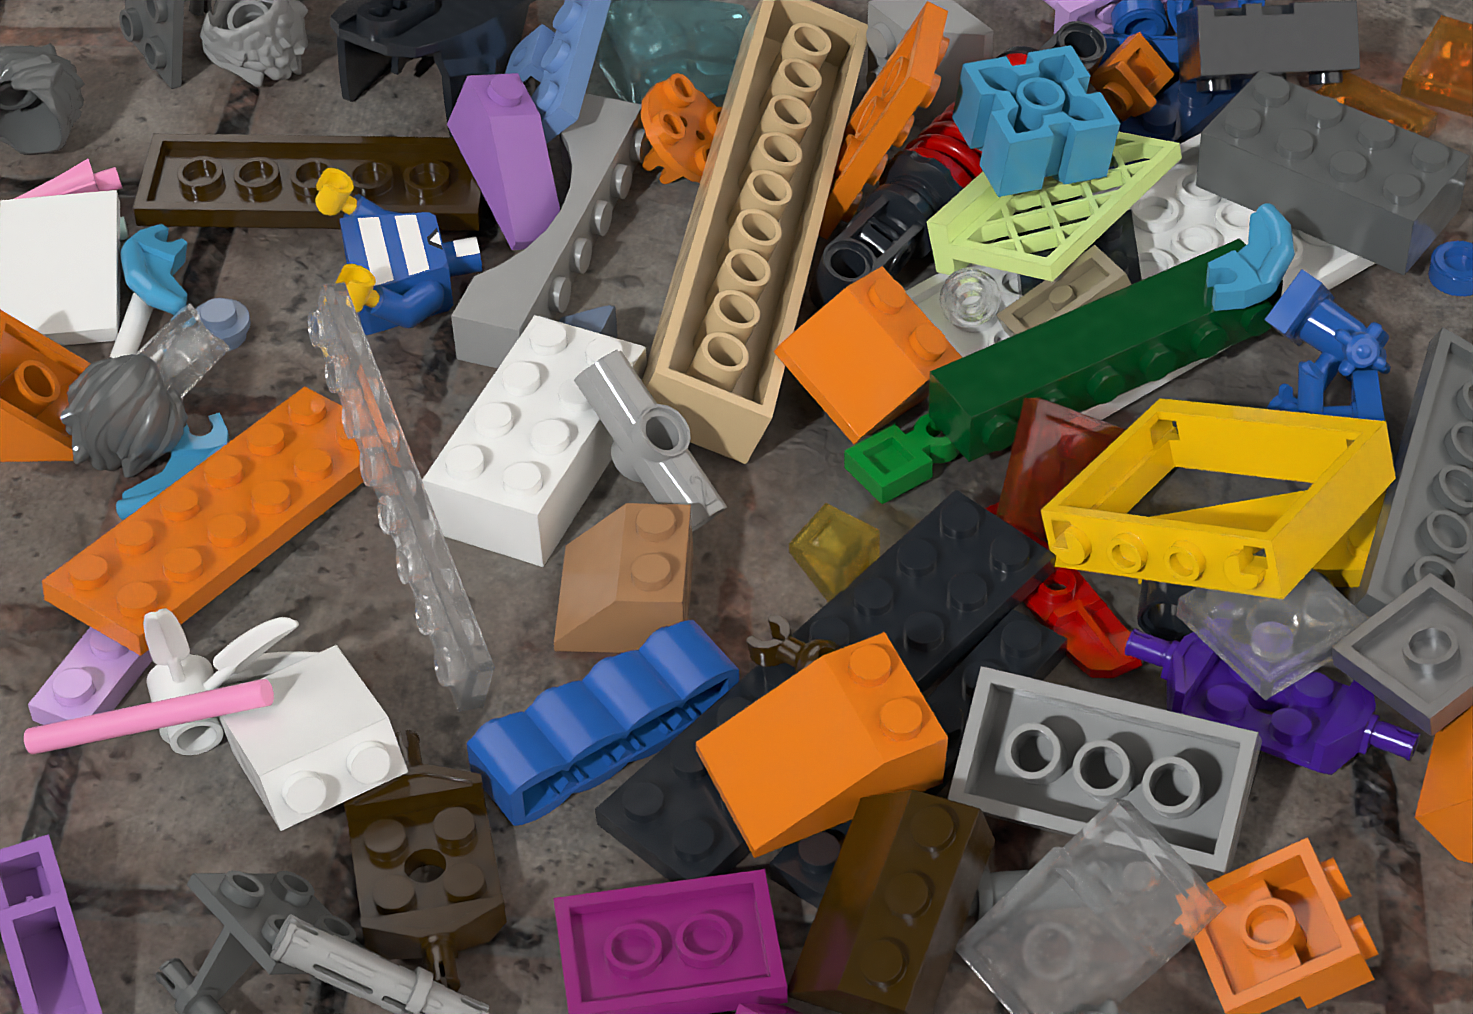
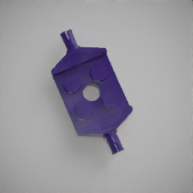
M1226 618L1184 636L1181 642L1174 640L1170 643L1169 641L1139 631L1137 628L1133 629L1125 647L1126 656H1132L1163 667L1161 678L1167 680V711L1258 732L1262 739L1260 750L1319 773L1332 775L1358 752L1366 754L1370 745L1406 758L1408 761L1412 760L1417 749L1421 733H1415L1391 723L1380 721V716L1375 714L1376 703L1374 694L1358 682L1353 680L1351 685L1347 686L1331 680L1324 674L1307 671L1268 657L1256 649L1244 648L1230 643L1229 639L1233 621ZM1256 709H1265L1274 713L1272 715L1265 714Z

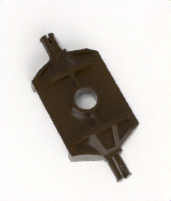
M406 730L408 747H404L402 734L399 731L395 733V737L408 772L344 802L365 947L388 960L422 958L423 964L427 965V971L433 973L434 981L442 984L441 978L445 977L447 988L457 992L461 987L455 958H458V952L490 942L507 923L482 777L479 773L423 764L418 733ZM433 865L444 870V873L438 879L427 883L416 882L409 878L413 871L422 866Z

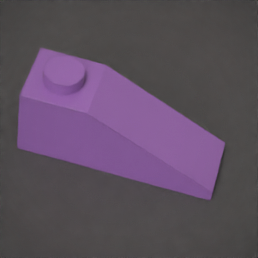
M518 73L467 76L447 126L511 250H523L547 230L560 212L540 113Z

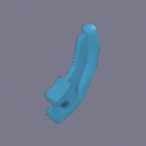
M1270 203L1262 204L1255 213L1250 215L1248 244L1239 252L1233 250L1208 262L1206 283L1207 287H1214L1212 298L1214 311L1244 309L1266 300L1277 290L1295 253L1291 224L1274 205Z
M163 224L139 230L125 242L120 252L126 284L147 305L173 315H180L186 308L187 293L174 279L173 275L186 261L188 242L182 238L173 242H167L169 228Z
M220 413L208 416L211 432L204 436L191 434L186 423V426L183 428V435L175 448L171 450V458L163 471L124 491L122 499L116 502V512L120 519H126L230 442L228 430Z

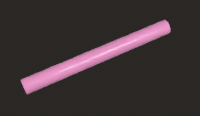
M267 679L255 680L28 728L24 733V744L27 751L34 755L272 705L274 692L271 683Z

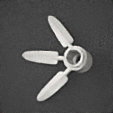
M164 608L159 609L157 612H149L145 614L143 621L146 642L152 660L157 664L147 676V687L151 702L213 690L224 684L240 681L246 683L259 680L319 653L305 651L264 653L299 626L297 620L279 617L250 629L227 645L213 659V665L218 669L214 673L211 663L206 658L190 654V648L184 631L170 610ZM219 716L159 729L162 739L170 744L173 751L182 755H197L207 752L216 747L224 735Z

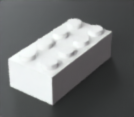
M534 315L422 479L430 532L544 567L612 459L611 446L614 439L574 379L603 356L618 350L622 351L642 380L647 364L646 347Z

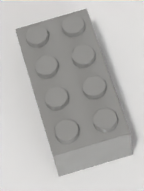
M981 666L948 800L981 808L984 816L1225 875L1231 872L1262 739L1259 733Z

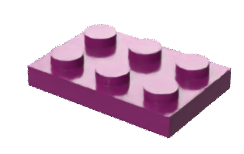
M765 869L553 898L568 1014H712L737 1010L739 1003H788L787 983Z

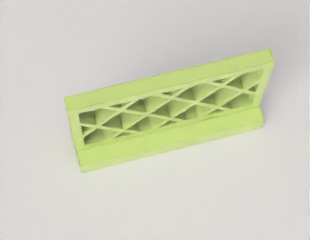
M1118 132L1110 166L1115 168L1108 170L1107 177L1063 185L1062 182H1059L1052 176L1044 178L1042 189L1001 197L997 196L982 171L927 221L936 271L956 277L972 263L1053 282L1182 159L1180 143ZM1143 158L1150 159V160H1146V161H1142V162H1138V163H1134V164H1130V165H1126V166H1125V164H1124V163H1127V162H1131V161H1135V160H1139V159H1143ZM1122 186L1115 191L1098 194L1094 196L1092 194L1094 192ZM1077 196H1083L1082 199L1057 204L1053 206L1051 205V203ZM1042 206L1041 209L1027 212L1032 207ZM1015 212H1025V213L1013 215ZM1088 216H1090V217H1089L1087 220H1085V221H1081V222H1077V223H1073V224H1069V225H1065V226H1061V227H1060V224H1059V223H1063V222H1067V221H1071V220H1075V219H1079V218H1083V217H1088ZM1050 226V228H1051V229H1048V230H1044V231H1040V232H1036V233H1032V234H1028V235H1024V236H1020V237L1018 236V233H1022V232H1026V231H1030V230H1034V229H1038V228H1042V227ZM1009 236L1007 240L993 243L997 238ZM1057 247L1047 257L1030 254Z

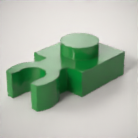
M928 413L921 416L916 421L914 430L907 434L893 424L844 451V468L883 505L932 478L933 463L951 461L958 456L960 451L946 436L936 437L940 434V429L932 421Z

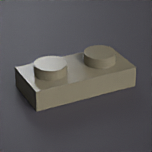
M1094 245L1081 254L1053 282L1044 280L996 314L1004 331L1011 337L1131 285L1127 274Z

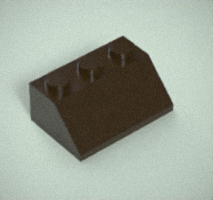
M916 790L861 798L788 985V997L841 1014H932L995 842L981 808Z

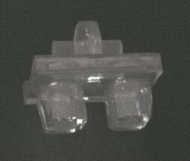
M189 303L181 308L136 355L145 354L153 359L160 370L166 391L169 393L172 389H176L180 393L181 398H183L225 355L230 347L224 340L214 336L206 329L200 320L198 311Z

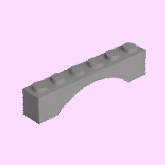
M585 93L578 120L560 133L563 171L570 183V189L562 209L547 230L526 249L504 263L473 277L451 315L457 360L499 368L534 315L553 320L557 312L563 313L566 310L574 280L578 273L584 274L587 271L595 241L598 236H605L608 232L615 204L618 199L626 198L635 167L638 162L643 163L645 156L650 151L651 143L646 137L641 120L642 104Z

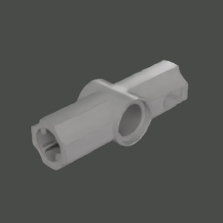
M615 350L603 356L574 379L614 439L611 446V457L615 467L624 477L634 482L644 483L657 504L691 505L692 532L698 530L727 508L688 450L691 436L690 428L684 417L677 410L667 405L656 403L622 351Z

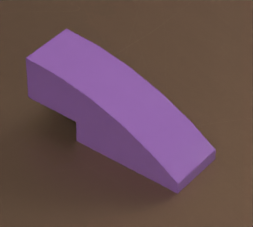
M49 834L0 849V933L24 1014H103Z

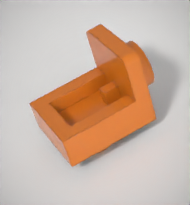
M1138 32L1129 36L1092 74L1089 82L1098 92L1102 93L1113 113L1117 114L1122 121H1125L1130 116L1136 117L1150 111L1157 104L1154 96L1175 74L1144 36Z

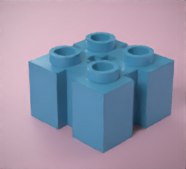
M1071 45L1029 52L1026 64L1012 66L1007 56L962 65L952 119L969 148H977L982 151L979 165L998 197L1042 189L1044 178L1052 176L1054 179L1062 182L1063 185L1107 177L1120 122L1101 92L1086 94L1090 74Z

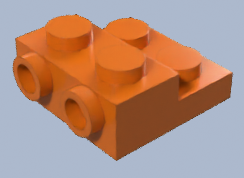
M1308 837L1176 896L1225 1014H1261L1299 996L1306 1008L1309 1009L1375 980L1366 960L1379 955L1369 931L1360 914L1347 919L1339 903L1352 897L1334 857L1320 862Z

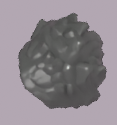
M51 43L42 47H34L33 45L0 47V141L10 145L20 154H46L61 150L66 145L74 122L81 117L82 111L79 109L82 108L84 102L81 87L85 83L76 74L75 65L71 64L70 60L58 56L55 47Z
M145 354L109 357L91 363L69 385L67 392L69 404L60 416L62 423L66 425V432L72 435L73 461L75 464L90 461L92 467L100 471H116L122 466L124 477L127 478L139 474L160 456L173 450L183 435V428L186 426L188 419L180 393L176 389H172L169 393L166 391L156 362Z

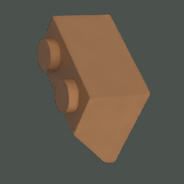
M626 503L566 545L554 637L555 651L624 653L638 650L648 637L659 628L688 620L694 558L691 505Z

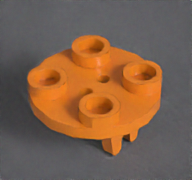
M676 73L665 81L656 83L642 99L641 120L646 137L653 146L645 156L642 167L646 171H651L657 166L663 167L664 169L659 179L663 184H669L682 176L692 182L700 183L722 107H716L683 74Z

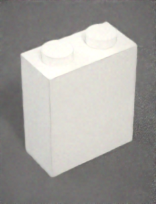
M337 645L261 678L267 679L272 685L274 692L272 705L219 716L234 756L280 831L408 772L389 717Z

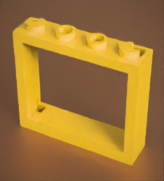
M1159 398L1041 509L1049 549L1056 555L1055 567L1283 600L1396 479L1386 421ZM1172 421H1176L1177 429L1173 427ZM1174 467L1313 483L1267 532L1127 514ZM1252 547L1264 548L1266 557L1253 555Z

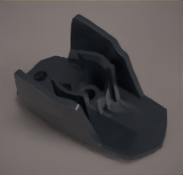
M347 0L330 17V26L337 35L338 68L343 99L350 102L355 101L390 67L391 72L398 75L402 73L405 64L410 60L434 55V61L442 76L445 113L448 123L467 76L505 74L511 53L521 42L529 5L536 0Z

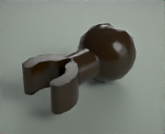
M775 614L768 617L772 640L762 641L754 636H749L746 639L750 658L754 663L764 667L787 663L795 667L796 673L821 656L841 649L838 644L831 640L815 639L806 644L794 638L788 621L782 616Z

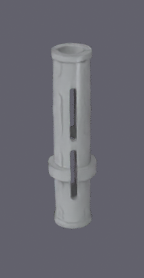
M292 914L284 921L271 949L273 950L270 954L271 959L280 961L293 968L296 967L315 976L317 979L359 998H364L394 1014H489L487 1013L489 1010L488 1004L462 995L434 981L432 972L419 966L412 971L401 965L394 964L347 940L322 931Z

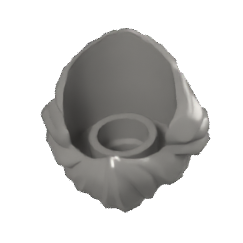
M216 0L213 15L211 11H208L201 26L200 37L206 56L217 66L234 73L255 87L262 86L265 74L272 80H286L291 76L292 72L296 75H301V54L308 47L304 20L308 9L299 0Z

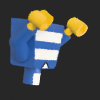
M325 169L316 183V188L319 191L315 198L316 206L321 213L329 216L338 214L340 210L344 212V218L339 220L347 264L343 266L334 284V288L338 293H343L341 297L343 306L350 312H358L363 336L397 326L414 328L430 316L449 311L453 306L450 277L482 272V261L477 238L471 237L442 243L437 219L434 214L430 212L402 214L384 210L360 194L351 197L349 195L354 187L351 178L339 169Z

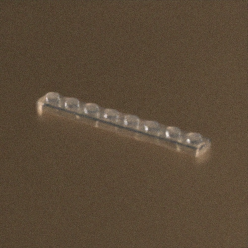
M345 282L322 284L317 308L315 311H310L308 315L309 338L314 348L320 347L325 359V378L329 391L331 393H338L340 398L345 434L348 439H355L360 451L359 462L363 482L366 486H373L378 499V519L381 530L385 535L391 534L396 546V565L399 578L403 584H410L416 599L415 616L419 631L422 635L430 636L435 650L434 665L437 679L442 687H449L458 712L483 708L495 669L492 658Z

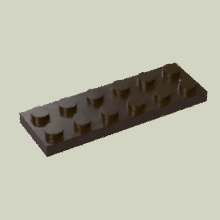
M153 133L133 212L137 226L163 224L166 227L324 228L340 230L339 219L344 218V212L340 210L338 214L329 216L321 213L316 206L315 198L319 193L316 183L327 168L339 169L351 178L354 187L349 196L354 197L360 194L384 210L402 214L430 212L436 216L439 230L479 231L485 197L454 137Z

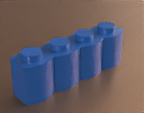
M694 620L682 621L671 626L659 628L648 637L638 650L606 657L594 665L583 680L549 688L538 695L524 712H516L502 718H494L483 724L466 743L470 771L481 774L483 789L514 826L532 822L557 808L571 794L587 791L607 781L624 768L628 762L638 761L661 751L740 681L739 669Z

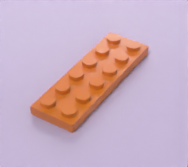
M304 386L43 579L44 600L142 656L149 650L143 626L145 614L167 608L175 615L180 625L395 458L399 454V435Z

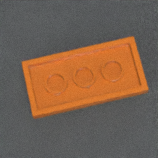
M929 1L925 3L846 123L819 236L828 239L840 220L847 223L850 222L860 204L863 195L861 189L865 183L874 186L879 180L887 163L888 154L886 152L891 145L900 148L905 142L914 122V115L912 114L916 108L920 106L926 109L934 99L941 82V76L934 72L943 60L950 42L949 38L943 36L948 15L947 10Z

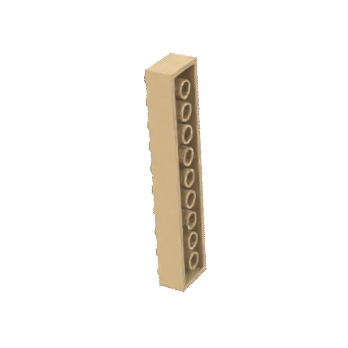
M760 0L745 29L642 378V382L657 404L667 405L677 410L684 417L690 428L691 443L744 464L748 462L773 417L785 365L773 351L795 329L867 43L866 32L868 24L810 0Z

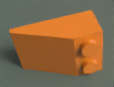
M883 632L821 656L696 742V751L753 857L757 858L852 820L859 801L863 797L907 790L923 792L943 784L948 737L888 636Z

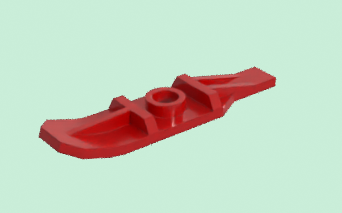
M1002 501L985 508L1050 551L1048 543L1040 540L1016 519ZM1055 567V572L1023 600L1042 625L1067 638L1066 656L1089 677L1115 678L1142 666L1143 660L1125 655L1126 643L1131 632L1118 620L1078 570ZM1061 584L1066 586V588L1063 590H1052L1046 585Z

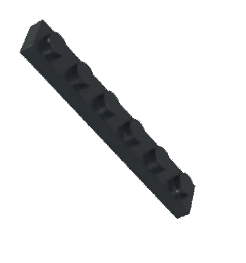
M1012 609L926 699V702L946 733L948 745L943 784L925 790L923 793L936 796L954 776L981 666L1043 681L1066 656V637ZM852 820L785 846L770 862V879L818 909Z

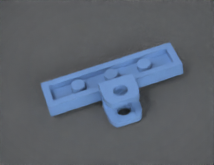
M565 0L564 5L559 9L553 20V27L556 29V32L541 24L526 36L511 53L505 74L518 73L522 82L532 76L540 82L531 98L540 113L546 144L578 120L611 0Z

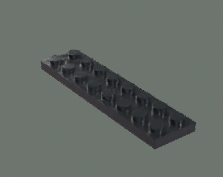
M955 490L796 630L792 636L806 644L815 639L831 640L841 648L885 632L920 692L923 693L989 633L1012 609H1015L1055 572L1056 555L958 490ZM782 663L770 667L757 665L595 808L597 825L670 882L726 875L751 851L696 751V742L795 675V667Z

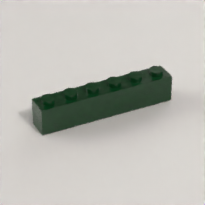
M1238 238L930 371L929 417L968 462L993 451L1003 450L1020 439L1045 428L1055 427L1065 419L1099 404L1109 403L1119 395L1151 381H1158L1169 373L1200 359L1210 358L1219 351L1245 339L1262 335L1272 328L1265 321V318L1281 298L1283 280H1281L1272 296L1262 302L1244 309L1214 311L1212 305L1214 287H1207L1206 283L1208 262L1233 250L1239 252L1246 244Z

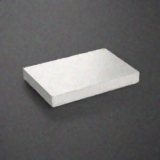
M117 190L0 200V309L61 346L116 341L120 330V200Z

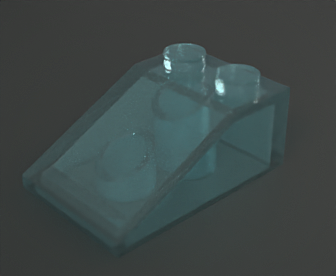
M611 0L595 60L622 101L642 104V99L651 87L656 83L665 81L676 73L686 76L693 83L694 87L703 92L708 98L716 97L727 93L744 32L751 16L743 5L711 0Z

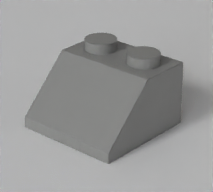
M954 0L869 1L868 29L866 32L868 42L867 90H869L927 1L948 11L943 36L949 38L950 42L943 60L934 72L941 76V82L931 104L926 109L918 106L912 114L914 119L934 120L950 104L955 102L963 64L992 59L993 30Z

